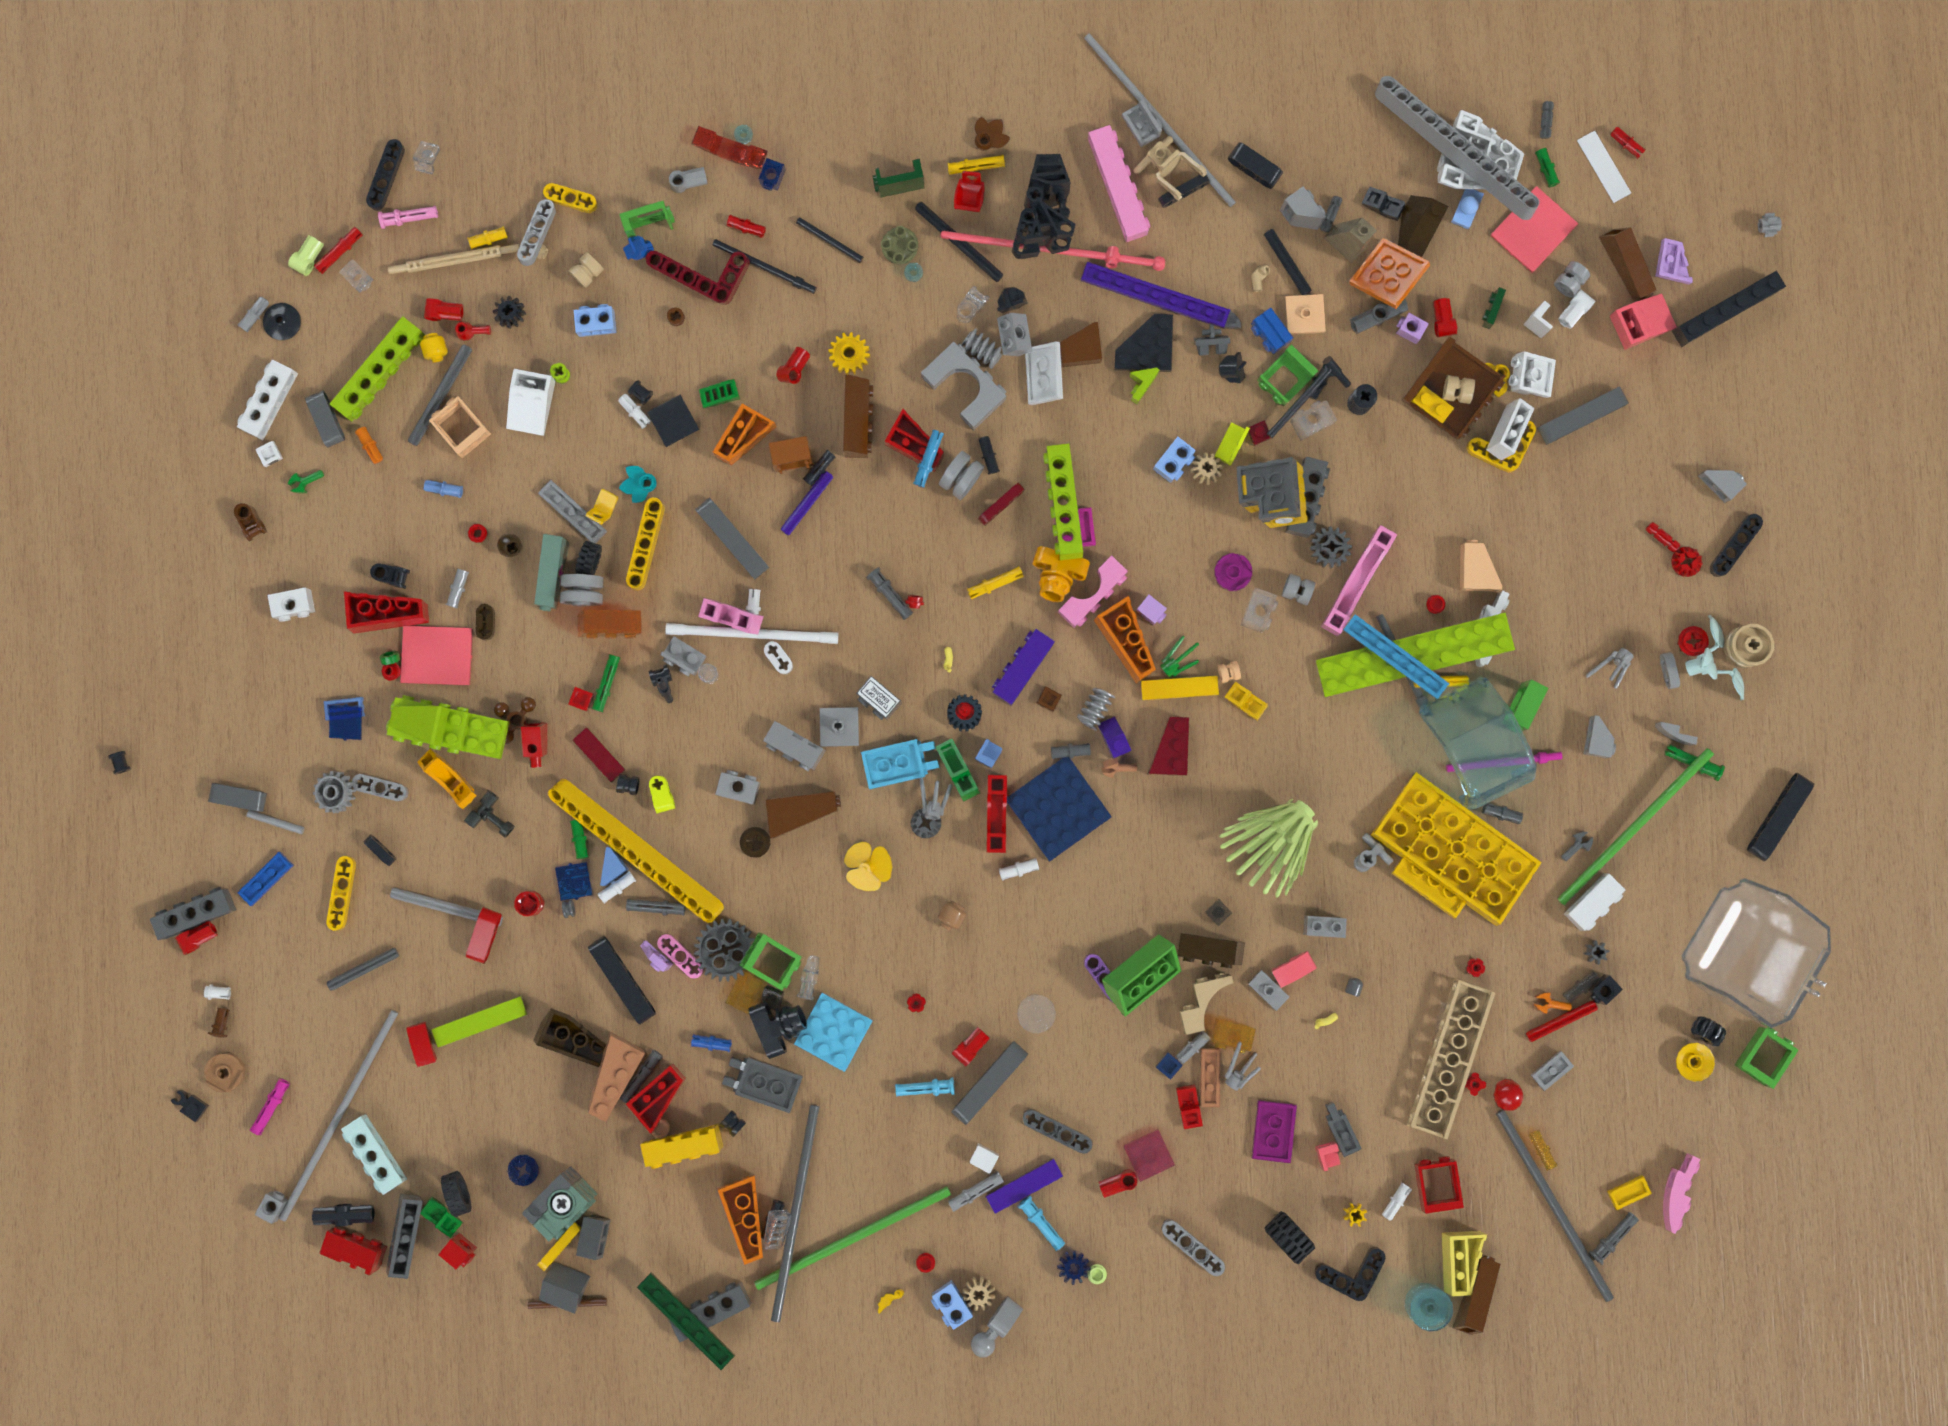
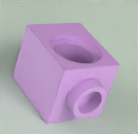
M1408 313L1406 317L1402 316L1397 324L1399 329L1396 334L1417 344L1429 323ZM1407 324H1412L1415 327V331H1409Z
M1148 595L1136 612L1154 626L1156 622L1160 624L1166 617L1164 612L1167 608Z

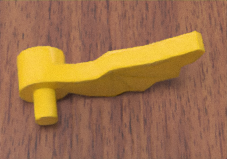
M897 1289L894 1294H885L884 1297H881V1301L878 1303V1313L880 1314L887 1306L891 1305L894 1299L902 1298L904 1291Z

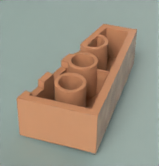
M610 1031L588 1105V1113L604 1122L607 1121L645 1055L643 1048Z

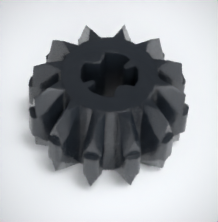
M508 296L507 301H505L501 297L502 303H495L498 309L493 310V313L496 315L494 319L496 322L500 321L499 325L501 327L506 325L508 329H511L512 324L518 327V321L524 322L521 316L526 315L525 310H522L525 306L523 303H519L518 298L512 300V297Z
M1700 1016L1693 1022L1691 1033L1706 1044L1719 1046L1725 1039L1726 1030L1716 1021Z

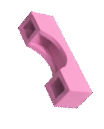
M1111 555L1097 571L1100 578L1098 592L1088 599L1071 597L1058 610V613L1073 628L1077 625L1081 627L1088 620L1086 616L1089 612L1094 613L1101 606L1099 602L1103 598L1107 600L1114 593L1112 590L1116 584L1120 586L1127 579L1125 575L1128 571Z

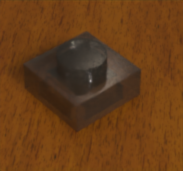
M1220 899L1205 911L1217 926L1221 925L1232 914Z
M766 985L760 1003L766 1001L770 1009L776 1011L777 1008L781 1007L784 991Z

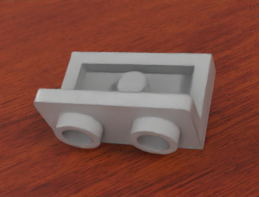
M1143 99L1139 100L1136 106L1122 113V118L1140 147L1160 137L1162 132L1161 122L1158 118H1154L1149 103H1145Z

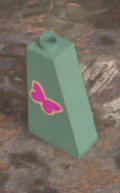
M543 534L534 604L540 606L539 610L548 612L551 609L557 610L561 590V575L564 574L569 542L560 536Z

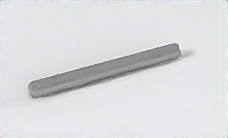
M392 888L390 897L393 899L477 921L480 913L476 909L398 888ZM501 917L499 926L502 924L503 917Z

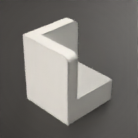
M978 1143L970 1163L990 1174L999 1154Z

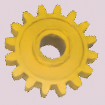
M850 332L849 336L846 337V334L842 333L843 338L840 339L836 336L837 342L830 343L833 349H828L829 354L832 355L829 357V360L835 361L832 366L833 368L839 367V373L845 371L846 375L849 372H853L855 375L856 370L863 371L862 366L868 365L866 358H870V354L866 352L870 349L869 346H864L866 344L865 339L860 341L859 334L853 337V333ZM851 350L854 352V355L846 357L844 356L845 352Z

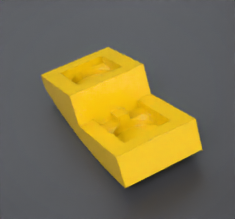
M1237 682L1233 684L1225 695L1229 702L1256 721L1259 720L1268 707L1267 703Z

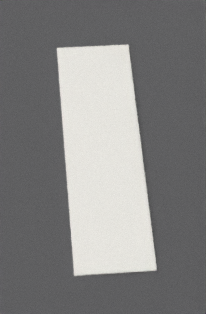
M1593 131L1578 139L1577 142L1613 203L1631 194L1596 132Z

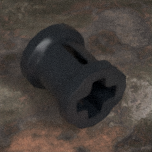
M639 380L635 381L628 390V393L638 398L642 405H645L653 396V391L647 390L641 385Z
M125 751L108 755V758L112 761L114 767L113 774L115 775L131 770V767L127 765Z

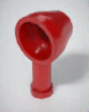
M462 321L455 326V334L460 340L468 341L474 334L491 335V326L473 327L469 322ZM464 326L465 330L460 332V328Z

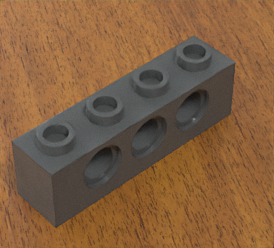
M1310 457L1304 458L1302 463L1305 486L1304 495L1311 494L1313 497V502L1306 501V513L1309 519L1306 523L1287 525L1285 533L1304 538L1314 534L1317 524L1314 523L1315 515L1318 516L1321 505L1318 504L1319 498H1323L1325 492L1323 482L1324 479L1328 478L1330 468H1327L1328 462ZM1309 476H1315L1318 480L1317 484L1310 483Z
M218 887L210 890L209 895L203 897V894L191 898L192 902L187 904L185 902L173 905L174 909L170 911L164 909L156 912V916L150 918V922L157 940L168 939L236 911L229 889ZM210 900L214 904L212 910H209L207 906ZM191 908H194L196 912L193 918L189 913ZM174 915L177 917L176 925L171 921Z
M400 1194L386 1267L388 1277L408 1279L422 1207L420 1195Z
M732 1282L725 1286L726 1290L720 1293L717 1290L709 1294L707 1300L693 1302L690 1304L691 1308L689 1310L708 1328L750 1307L752 1302L742 1282L738 1284ZM724 1297L731 1298L732 1305H725L722 1299ZM712 1306L715 1313L712 1315L707 1314L705 1307ZM669 1321L678 1338L679 1343L688 1339L671 1321Z

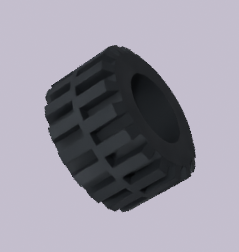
M1280 1211L1264 1227L1265 1232L1298 1265L1315 1249V1245L1285 1212Z

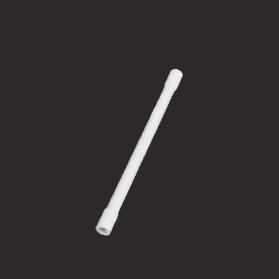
M666 623L667 635H702L838 644V632L760 629L757 635L731 627Z

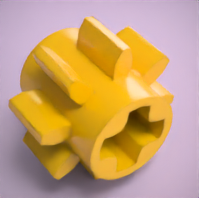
M1350 1202L1348 1209L1343 1208L1346 1212V1216L1343 1219H1350L1349 1225L1351 1227L1354 1223L1361 1227L1360 1223L1367 1221L1364 1217L1367 1210H1360V1203L1354 1206ZM1352 1212H1354V1213L1357 1212V1213L1359 1214V1216H1358V1217H1356V1216L1353 1217V1216L1351 1215V1213H1352Z

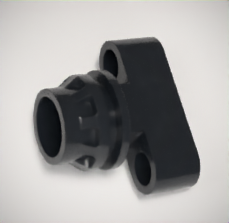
M766 1001L748 1008L752 1023L769 1059L787 1053L783 1037L788 1041L792 1037L799 1036L801 1031L807 1029V1020L799 1005L779 1007L775 1011L776 1016H773Z

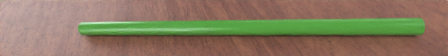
M1706 748L1557 898L1558 901L1565 905L1702 768L1714 753Z
M948 1186L791 1263L789 1275L950 1196L951 1192ZM780 1269L754 1281L756 1288L760 1290L778 1281Z

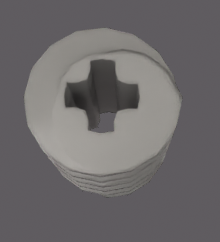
M975 328L967 335L962 346L965 345L966 351L972 349L971 355L973 356L978 353L977 359L981 360L984 358L983 363L985 365L990 362L989 368L992 369L1003 355V353H1000L1002 347L999 346L995 349L996 342L989 345L990 338L987 337L985 340H982L983 333L977 336V329Z
M1093 688L1092 691L1095 695L1088 696L1092 702L1086 701L1084 703L1087 708L1081 709L1084 715L1078 714L1077 718L1085 726L1097 731L1093 725L1101 724L1097 718H1104L1101 711L1107 712L1108 709L1105 707V704L1111 705L1112 703L1109 698L1115 697L1102 689Z

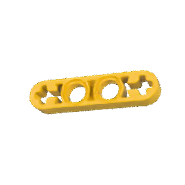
M350 856L340 857L335 867L326 920L328 928L333 931L343 929L347 922L356 862ZM346 859L347 862L350 863V867L346 868L345 873H349V876L340 875V872L344 873L345 867L342 866V862H346ZM342 878L348 882L345 889H340L338 886V881ZM338 897L344 899V906L340 909L335 906V900ZM333 910L337 912L343 911V914H338V920L341 923L335 927L332 920L337 918V913L333 914Z

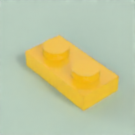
M1424 385L1412 399L1414 404L1440 423H1443L1454 409V407Z

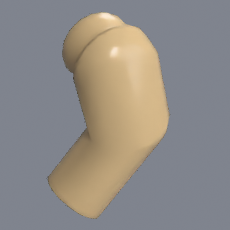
M1260 265L1252 273L1253 292L1263 291L1261 281L1270 273L1268 265Z

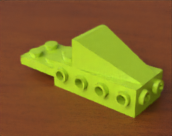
M403 695L402 698L395 697L391 704L390 710L392 713L390 720L387 722L386 730L387 735L393 736L392 740L404 742L405 739L411 740L413 745L422 746L423 743H427L429 748L441 750V747L448 748L447 752L459 754V751L497 759L502 758L509 721L468 713L469 709L457 707V710L450 709L451 705L439 703V706L432 705L433 701L425 699L416 702L414 697Z

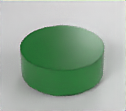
M395 650L385 652L379 657L382 665L393 664L400 660L399 652Z

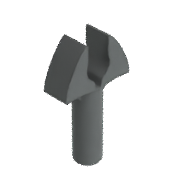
M1579 832L1572 835L1575 838V843L1561 855L1562 860L1568 861L1580 848L1589 851L1593 843V837H1590L1586 843H1581L1582 837L1588 832Z

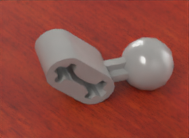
M1007 1296L989 1320L987 1332H980L972 1338L971 1349L973 1353L980 1358L991 1355L995 1350L994 1340L998 1336L1001 1338L1005 1337L1023 1311V1308Z

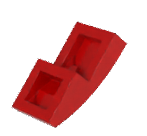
M426 1022L408 1026L406 1028L417 1067L435 1063L437 1057L431 1044L432 1038Z
M1189 1085L1176 1088L1184 1130L1203 1126L1196 1086Z

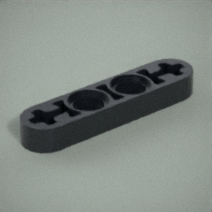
M397 139L387 142L366 197L368 206L375 211L384 208L405 152L404 146ZM397 145L399 150H395L393 154L391 148ZM387 162L394 164L390 171L384 170V165ZM381 179L387 180V185L384 188L377 186L378 181ZM378 196L380 202L374 205L372 199L376 200Z
M1751 514L1744 518L1711 563L1710 572L1713 576L1721 577L1731 570L1761 529L1763 520L1760 515ZM1755 519V524L1757 526H1753L1749 530H1747L1746 528H1748L1751 524L1749 520ZM1739 533L1746 535L1745 543L1738 541L1737 536ZM1728 548L1735 550L1734 558L1727 556L1726 550ZM1723 561H1726L1727 563H1724V565L1722 566L1723 571L1718 572V567L1716 565H1720L1723 563Z

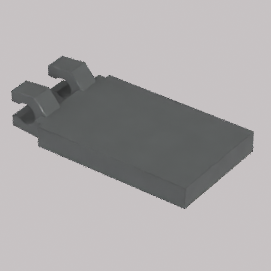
M731 1057L729 1066L740 1069L737 1079L725 1075L722 1082L723 1085L734 1088L733 1091L737 1096L790 1113L803 1075L750 1057L744 1058V1061Z

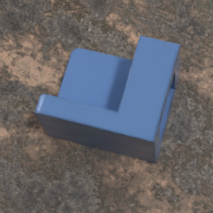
M986 739L975 760L992 769L1002 752V748Z

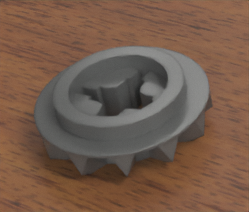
M923 808L913 814L911 828L917 836L931 838L939 832L941 818L932 820L929 823L931 830L925 826L919 828L923 823L921 816L925 818V814L922 813Z

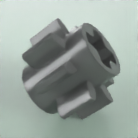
M1593 940V945H1585L1587 950L1583 954L1589 957L1588 962H1593L1595 959V963L1600 965V960H1608L1605 956L1610 951L1605 950V943L1601 942L1598 945L1597 940ZM1599 950L1598 954H1593V951Z

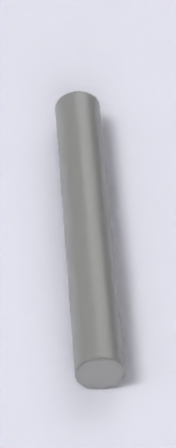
M252 810L247 812V817L298 834H303L305 829L302 826Z

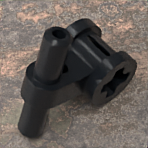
M663 665V668L655 671L649 670L653 686H657L660 695L665 698L667 703H672L674 699L671 695L669 682L673 679L668 665Z

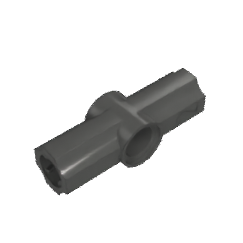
M1405 299L1397 309L1385 303L1378 304L1374 308L1351 318V327L1356 334H1359L1408 311V304ZM1375 312H1381L1383 318H1378Z

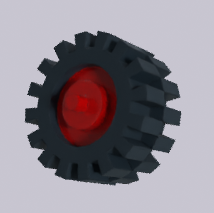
M963 694V697L958 695L956 699L953 698L947 710L949 724L953 725L955 730L959 728L961 732L962 729L967 732L969 729L973 730L975 726H978L982 716L981 704H978V700H974L971 695L967 697V694Z

